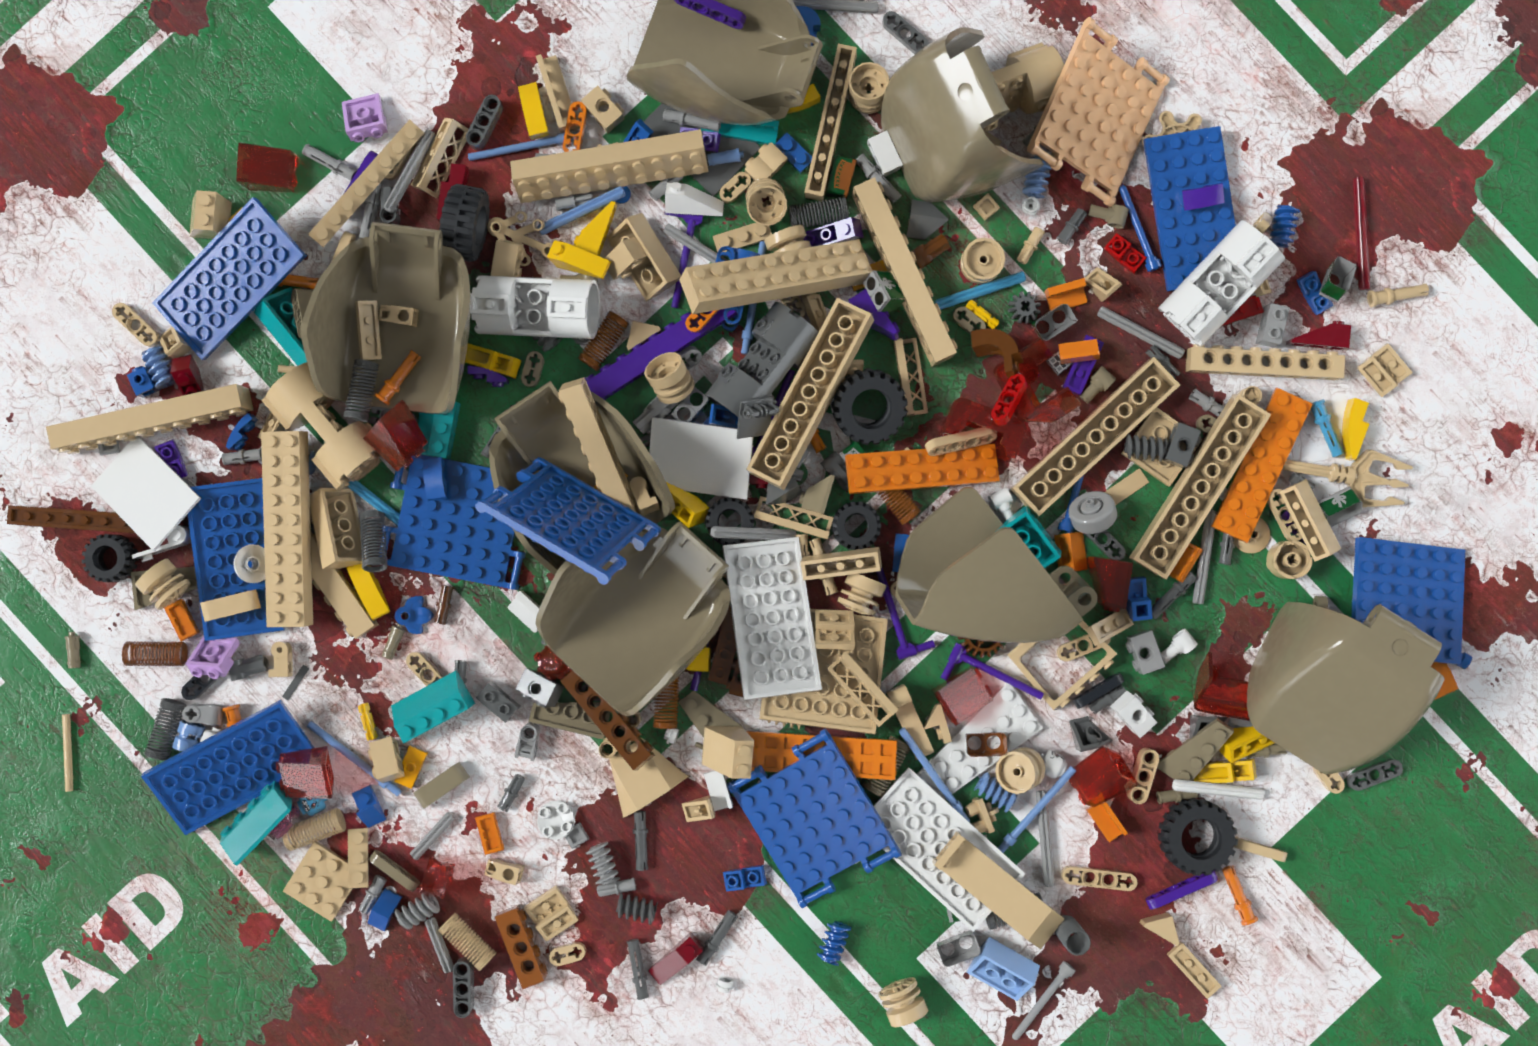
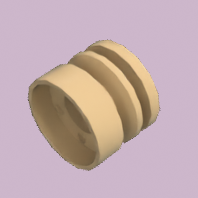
M866 62L856 66L850 74L849 100L852 106L861 113H876L882 109L883 96L889 83L888 73L882 66L877 63Z
M760 178L748 187L746 192L747 212L753 221L757 224L768 226L776 224L785 216L787 200L781 184L776 180ZM768 196L769 201L766 200L765 202H763L762 198H766Z
M668 352L655 357L645 368L644 374L649 384L653 387L659 401L664 404L677 403L690 395L694 389L695 382L683 359L676 352Z
M168 558L152 566L135 583V586L143 595L154 592L149 601L151 603L156 602L154 606L157 610H162L168 605L173 604L191 585L187 579L183 580L184 575L182 573L172 577L177 568Z
M860 574L847 575L845 583L852 587L851 591L842 589L841 592L849 596L847 600L839 597L837 601L846 608L860 614L875 616L876 611L869 609V605L879 606L872 598L873 596L882 597L887 585Z
M913 977L895 981L881 989L878 993L880 1000H883V1007L889 1008L886 1014L892 1027L911 1024L921 1019L928 1012L924 998L918 996L921 991L919 987H916L918 984Z

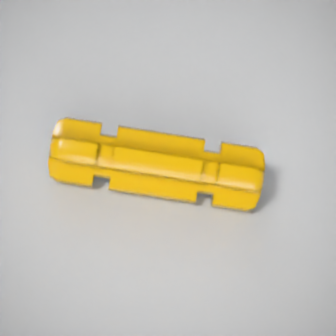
M970 300L965 306L982 319L984 323H987V326L991 329H995L999 324L998 319L992 318L991 314L981 306L978 307L975 301Z
M369 703L358 705L359 713L362 714L360 717L363 728L367 732L365 733L366 739L370 741L378 738L377 731H374L375 724L372 713H369Z

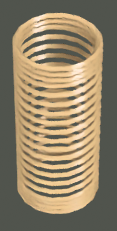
M335 808L324 812V814L321 813V815L318 814V816L308 818V820H302V822L295 823V825L283 827L281 832L282 839L289 851L296 850L297 848L345 831L346 822L341 810ZM287 832H288V835H289V838H290V840H291L292 845L290 844V841H289V839H288Z
M454 913L438 931L442 936L445 935V938L450 940V943L455 940L452 945L459 940L455 948L461 943L457 950L462 947L459 953L464 950L462 955L466 953L464 957L468 956L467 960L470 959L469 962L475 959L472 965L481 957L474 965L480 971L494 957L496 952L491 947L488 948L489 944L486 945V942L481 940V937L476 935L474 930L468 929L469 925L466 926L467 923H464V920L461 921L462 918H459V915Z

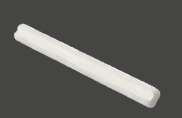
M1178 779L1173 780L1172 788L1175 791L1256 800L1264 799L1265 795L1261 788Z

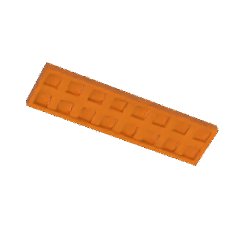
M1275 388L1265 409L1271 416L1241 461L1211 525L1212 528L1244 543L1249 542L1312 403L1280 388Z
M984 444L937 456H929L926 449L845 455L849 494L998 483L1000 481L995 444Z
M746 731L754 740L751 771H754V768L759 765L766 772H778L799 760L794 755L792 747L796 744L800 745L816 735ZM831 736L856 778L896 779L897 740ZM822 741L804 751V754L806 756L825 746L826 742Z

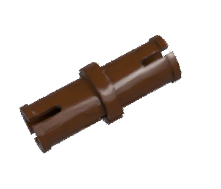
M442 585L439 602H436L438 607L434 623L446 625L448 611L452 606L450 602L454 587Z

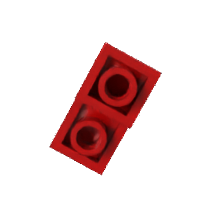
M1116 233L1104 249L1121 265L1135 274L1147 260V257L1131 247L1132 244Z

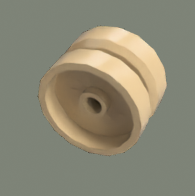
M803 225L785 228L764 240L767 250L774 253L811 247L809 241L803 240L806 237Z
M985 237L975 239L969 243L961 255V272L972 283L985 284L991 282L1004 267V250L993 239Z
M1021 747L1001 756L996 763L995 773L1002 788L1010 793L1020 794L1038 786L1044 779L1046 769L1039 753L1031 748Z

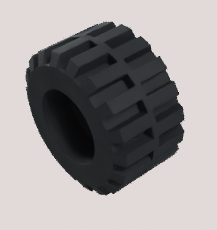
M728 497L720 499L709 508L706 515V528L709 534L713 526H719L721 514L728 510L735 511L740 515L742 520L741 527H754V517L751 509L745 502L737 498ZM711 536L716 542L723 545L741 544L746 540L714 538Z
M850 502L843 505L836 512L832 521V532L835 539L842 546L852 550L871 546L880 534L881 524L880 517L876 513L877 511L870 507L869 504L863 502ZM851 515H861L866 519L868 528L863 536L852 537L846 532L845 522Z
M104 534L89 540L91 544H86L84 548L87 550L82 551V556H85L82 564H86L84 570L85 572H90L88 575L91 578L103 582H120V580L128 579L127 576H131L132 569H137L138 565L135 562L139 561V559H133L132 555L138 553V550L133 549L135 544L128 542L129 539L127 537ZM110 547L117 553V563L112 569L106 567L103 559L106 550Z

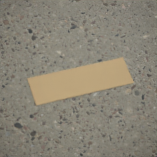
M1139 468L1105 491V493L1109 494L1113 498L1115 505H1117L1148 484L1149 481Z

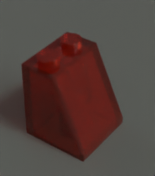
M238 143L236 181L252 191L294 193V187L297 186L295 169L298 168V157L295 153L286 149Z
M403 400L382 416L363 438L397 472L402 467L408 468L414 462L412 459L414 456L416 458L420 457L425 452L423 447L428 443Z
M1087 557V565L1094 590L1097 594L1098 605L1104 606V610L1120 612V609H1126L1133 563L1100 557Z
M969 666L932 689L949 720L955 726L993 701L991 698L993 693L987 684L983 685L980 680L983 676L978 668L974 669L972 666Z
M1103 745L1074 766L1077 771L1069 779L1071 786L1079 793V800L1084 805L1096 807L1139 785L1121 754Z
M328 746L280 754L279 761L276 762L277 773H281L280 788L285 791L286 797L332 798L335 779Z

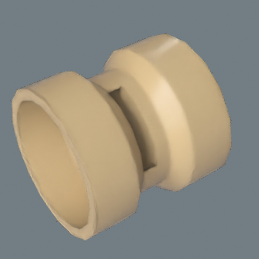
M1255 386L1244 388L1238 393L1255 405L1262 399L1261 390Z

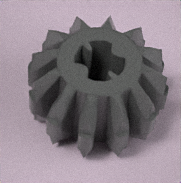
M1023 291L1019 292V297L1013 295L1014 301H1009L1008 303L1009 306L1013 307L1008 309V313L1014 312L1011 319L1013 320L1018 317L1017 323L1019 324L1023 319L1025 324H1028L1030 319L1034 321L1036 319L1035 314L1040 313L1037 307L1041 304L1034 302L1037 296H1034L1032 299L1030 298L1031 292H1027L1025 296ZM1026 304L1028 306L1027 309L1022 311L1021 307Z

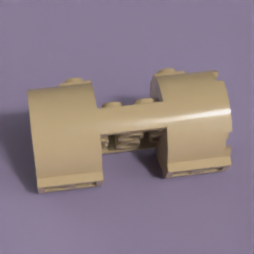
M1043 42L1007 55L1006 66L993 71L992 74L1010 112L1017 110L1019 107L1026 114L1043 112L1064 67V62L1053 46H1044ZM999 119L983 128V131L989 132L998 126Z
M306 362L293 368L278 379L268 390L262 402L287 431H293L308 423L312 425L326 443L311 460L334 488L341 491L350 485L348 482L359 481L370 473L381 462L379 458L387 455V450L376 439V436L373 434L375 430L368 422L357 421L344 428L334 421L336 419L335 416L327 409L335 400L324 396L316 390L308 363Z

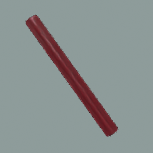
M1356 177L1353 179L1358 289L1363 291L1370 289L1365 178Z

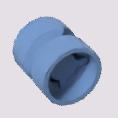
M180 720L177 729L179 735L175 736L172 747L183 752L200 742L198 739L202 737L205 726L200 723H189L185 720Z

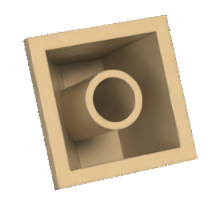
M197 190L192 200L189 237L213 239L229 223L228 219L231 217L232 202L217 192Z
M705 726L702 765L731 779H751L754 740L741 726Z

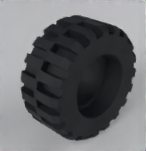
M455 184L448 190L442 208L439 230H442L443 246L455 249L461 254L464 261L468 262L476 261L480 257L486 240L490 200L489 195L484 189Z
M865 368L864 371L856 370L854 371L855 374L851 376L848 374L844 377L845 381L841 382L833 397L834 401L831 402L833 417L842 432L855 442L859 441L865 445L869 443L874 445L880 444L879 441L881 440L886 442L890 440L889 436L892 434L896 435L899 432L897 430L898 427H903L905 423L903 418L908 413L906 409L908 402L904 396L905 392L893 377L881 370H872L871 368ZM875 389L880 391L887 401L886 410L882 417L872 423L859 422L852 413V405L855 398L865 390Z
M1191 798L1189 801L1181 800L1179 805L1173 804L1169 807L1171 811L1168 814L1165 812L1162 816L1165 818L1164 822L1159 823L1158 828L1161 829V833H1158V840L1161 841L1160 848L1165 853L1164 856L1173 865L1188 874L1192 873L1196 876L1204 874L1207 876L1212 875L1213 870L1216 872L1222 870V864L1227 866L1230 863L1228 858L1230 855H1235L1236 851L1233 850V846L1238 845V839L1235 838V835L1238 833L1237 828L1233 827L1234 821L1227 815L1228 813L1224 809L1207 800H1198L1196 798ZM1196 819H1204L1213 828L1212 843L1205 851L1191 854L1182 846L1183 830L1190 822Z

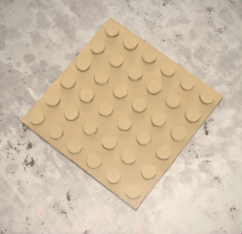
M810 609L815 641V609ZM854 614V650L816 649L822 690L762 698L759 720L875 734L876 724L829 673L827 668L846 651L880 689L888 619ZM839 662L833 670L838 675H846V667ZM848 678V687L852 690H859V682L856 679ZM861 693V701L864 704H872V696L869 693ZM874 707V715L876 718L878 715V707Z

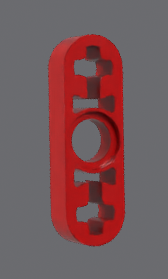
M1015 374L1008 379L991 412L995 424L1005 425L1013 416L1027 389V382L1022 374ZM1007 397H1014L1013 401L1009 403L1004 402Z

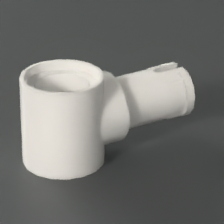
M1006 487L988 496L993 508L1002 514L1005 522L1014 515L1011 508L1013 507L1011 504L1013 499Z
M1184 628L1172 637L1171 645L1160 654L1163 662L1167 663L1179 653L1187 654L1198 643Z

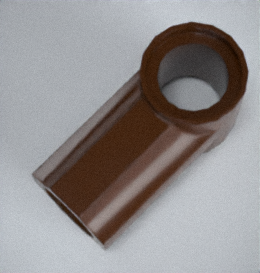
M940 234L925 245L918 246L912 250L917 259L916 264L921 269L934 261V258L950 249V245L946 237Z

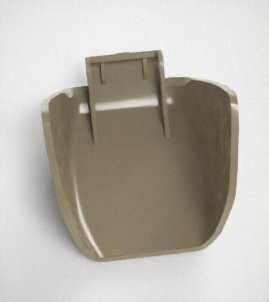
M674 0L657 1L635 63L627 73V81L641 92L682 113L720 123L743 126L759 125L784 118L789 108L803 104L823 44L818 38L809 34L807 25L792 0H715L745 14L746 21L741 29H735L683 7Z
M961 27L928 44L896 70L886 87L881 109V126L883 131H888L903 164L900 167L912 194L917 199L926 202H943L976 196L1019 179L1044 165L1042 159L1020 157L1001 146L994 145L983 131V128L1002 118L1010 110L985 60L981 47L974 46L985 37L982 30Z
M372 222L369 237H363L351 242L332 260L320 276L310 297L301 324V338L313 384L316 390L324 396L347 403V397H349L347 394H349L348 391L350 390L349 384L351 383L350 380H352V373H354L352 371L354 369V360L360 359L356 301L377 300L378 319L380 305L415 308L419 310L417 327L379 321L382 359L367 360L380 365L379 371H374L378 374L375 375L377 378H373L376 379L374 382L376 384L372 385L375 388H370L374 390L371 393L375 394L385 385L384 381L390 380L411 350L417 353L421 359L399 386L400 391L399 393L396 392L389 401V406L374 395H369L373 397L370 399L372 402H368L372 405L366 406L429 414H447L454 407L467 354L471 294L466 264L458 251L451 247L443 246L442 230Z
M551 381L494 418L501 428V431L493 437L489 448L490 472L494 489L502 486L511 492L524 483L518 481L516 477L517 472L522 469L525 470L538 457L545 459L591 487L595 486L596 477L589 469L588 458L583 455L581 450L582 444L574 434V425L567 418L565 404L561 403L558 390ZM591 392L624 473L628 475L627 480L629 484L634 477L644 478L650 498L655 496L658 501L659 510L643 517L655 524L659 523L673 512L675 503L658 465L621 413L604 399ZM514 530L524 548L555 575L566 561L565 558L549 551L548 548Z
M968 486L960 489L911 532L901 557L895 593L897 601L913 625L955 637L1002 643L1042 642L1064 636L1083 621L1082 616L1096 605L1097 594L1069 566H1061L1051 574H1048L1015 530L1010 527H1003L997 530L1003 523L978 491ZM1065 572L1069 573L1071 576L1070 581L1066 584L1059 583V576Z
M681 522L676 523L669 531L661 528V533L657 537H653L641 551L636 550L633 543L629 542L617 553L626 559L627 565L622 570H618L605 585L599 583L594 575L585 572L573 563L565 561L556 572L537 613L535 622L537 630L552 652L613 709L624 716H631L637 713L680 676L715 635L729 607L730 591L721 579L728 570L729 565ZM643 529L638 535L642 537L648 530ZM607 562L602 569L607 570L613 563Z
M1287 602L1273 621L1249 673L1247 711L1251 724L1259 733L1324 774L1345 772L1367 764L1386 753L1414 728L1437 697L1445 678L1433 669L1431 665L1438 656L1442 643L1381 604L1375 606L1365 621L1361 623L1347 615L1316 605Z

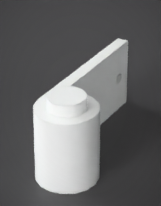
M178 525L167 537L168 544L159 546L156 551L149 549L133 554L132 558L143 559L142 562L153 559L152 555L191 543L189 527Z

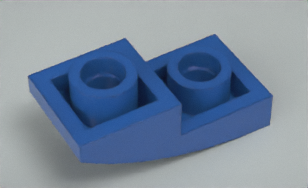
M1311 271L1296 280L1304 298L1315 315L1333 306L1331 300L1319 295L1322 285L1316 271Z
M247 413L237 423L227 441L226 447L228 450L238 451L246 445L245 442L249 438L244 432H249L255 427V423L258 421L255 415Z
M438 457L423 460L427 500L447 498L444 459Z
M764 865L723 872L726 891L744 890L747 887L765 886L767 884Z

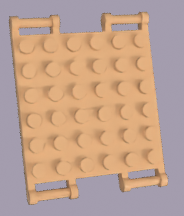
M1088 17L1083 22L1030 140L1027 152L1032 155L1035 154L1046 161L1055 171L1062 167V160L1066 161L1086 175L1081 188L1086 192H1091L1104 201L1106 206L1111 207L1116 202L1115 196L1160 95L1170 81V77L1166 74H1161L1149 65L1148 60L1144 57L1137 60L1134 68L1111 51L1117 44L1118 38L1114 34L1110 35L1095 23L1093 18ZM1090 30L1105 41L1104 45L1089 35ZM1144 70L1157 80L1156 84L1141 74ZM1039 143L1055 154L1054 157L1042 150ZM1093 181L1108 190L1107 194L1096 187Z

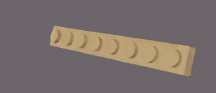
M409 119L308 235L324 247L424 132Z

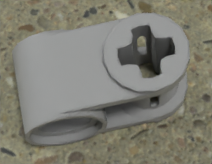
M193 704L184 708L182 717L189 723L221 725L223 705ZM191 711L196 712L197 716L191 714Z
M529 722L521 728L515 750V758L520 756L530 758L531 761L535 760L540 728L537 724ZM526 728L534 730L533 737L526 734Z

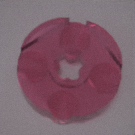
M292 804L291 811L267 836L273 840L275 838L277 840L280 839L293 826L291 821L293 818L297 819L299 817L300 809Z

